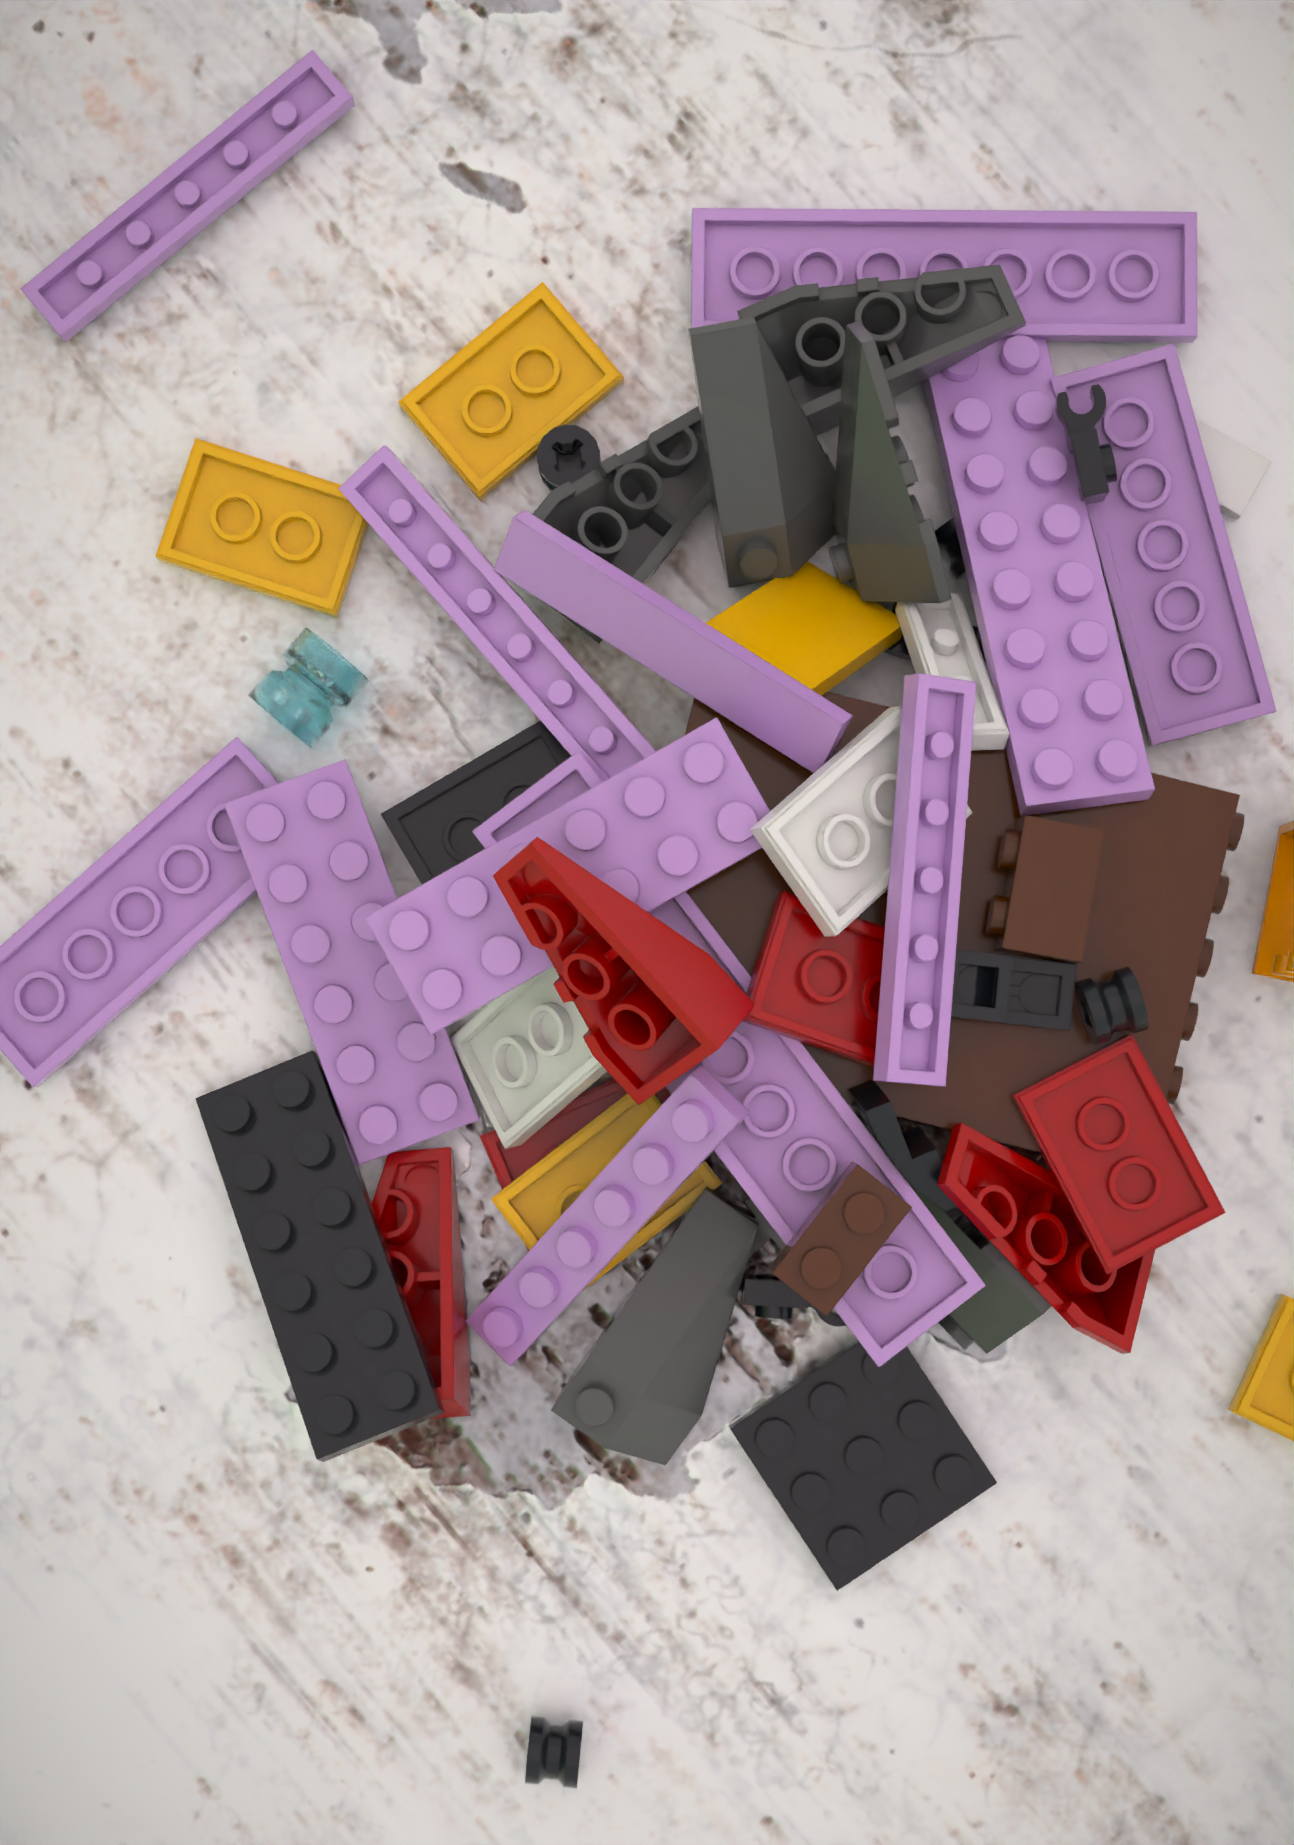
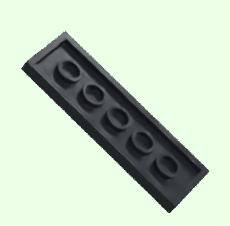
M312 1050L195 1098L316 1459L325 1462L445 1413L318 1054Z

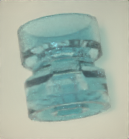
M305 627L283 653L288 669L285 672L273 670L269 675L265 674L248 696L302 742L313 749L329 730V725L333 721L329 708L332 705L347 708L369 680L333 647Z

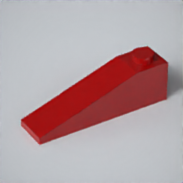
M539 837L531 841L493 875L530 944L545 950L556 969L559 978L553 985L563 1003L573 1001L589 1030L585 1033L583 1039L592 1055L638 1105L717 1051L755 1006L751 999L708 953Z
M954 1124L937 1186L1072 1328L1121 1354L1130 1353L1155 1250L1109 1274L1103 1273L1052 1173L966 1124Z
M451 1147L393 1152L387 1155L372 1206L445 1413L431 1419L471 1416L470 1351L468 1326L465 1322L467 1320L454 1151Z

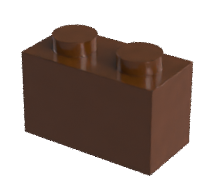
M1025 815L1016 821L1015 830H1004L998 856V868L1008 870L1004 895H993L986 927L987 934L996 935L994 951L1053 962L1077 964L1083 961L1105 829Z
M852 1161L769 1268L773 1275L825 1316H828L911 1210L912 1206Z

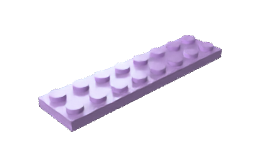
M692 208L691 328L738 320V310L796 285L818 283L819 287L857 284V279L878 277L879 281L917 278L923 272L1000 265L1026 321L1024 327L1006 337L1025 335L1030 338H1046V342L1193 343L1197 338V212Z
M1025 335L1004 337L923 381L987 669L1010 733L1005 748L1020 815H1034L1148 800L1155 787L1086 503L1081 501L1078 489L1080 485L1073 453L1069 454L1065 430L1055 411L1056 397L1050 382V378H1054L1055 375L1046 338H1030Z

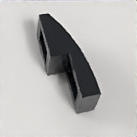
M956 950L951 1017L1070 1031L1077 964Z
M873 1079L849 1089L857 1110L871 1135L907 1181L928 1200L943 1210L948 1211L957 1207L937 1186L942 1161L937 1148L922 1129L917 1126L902 1133L890 1100Z

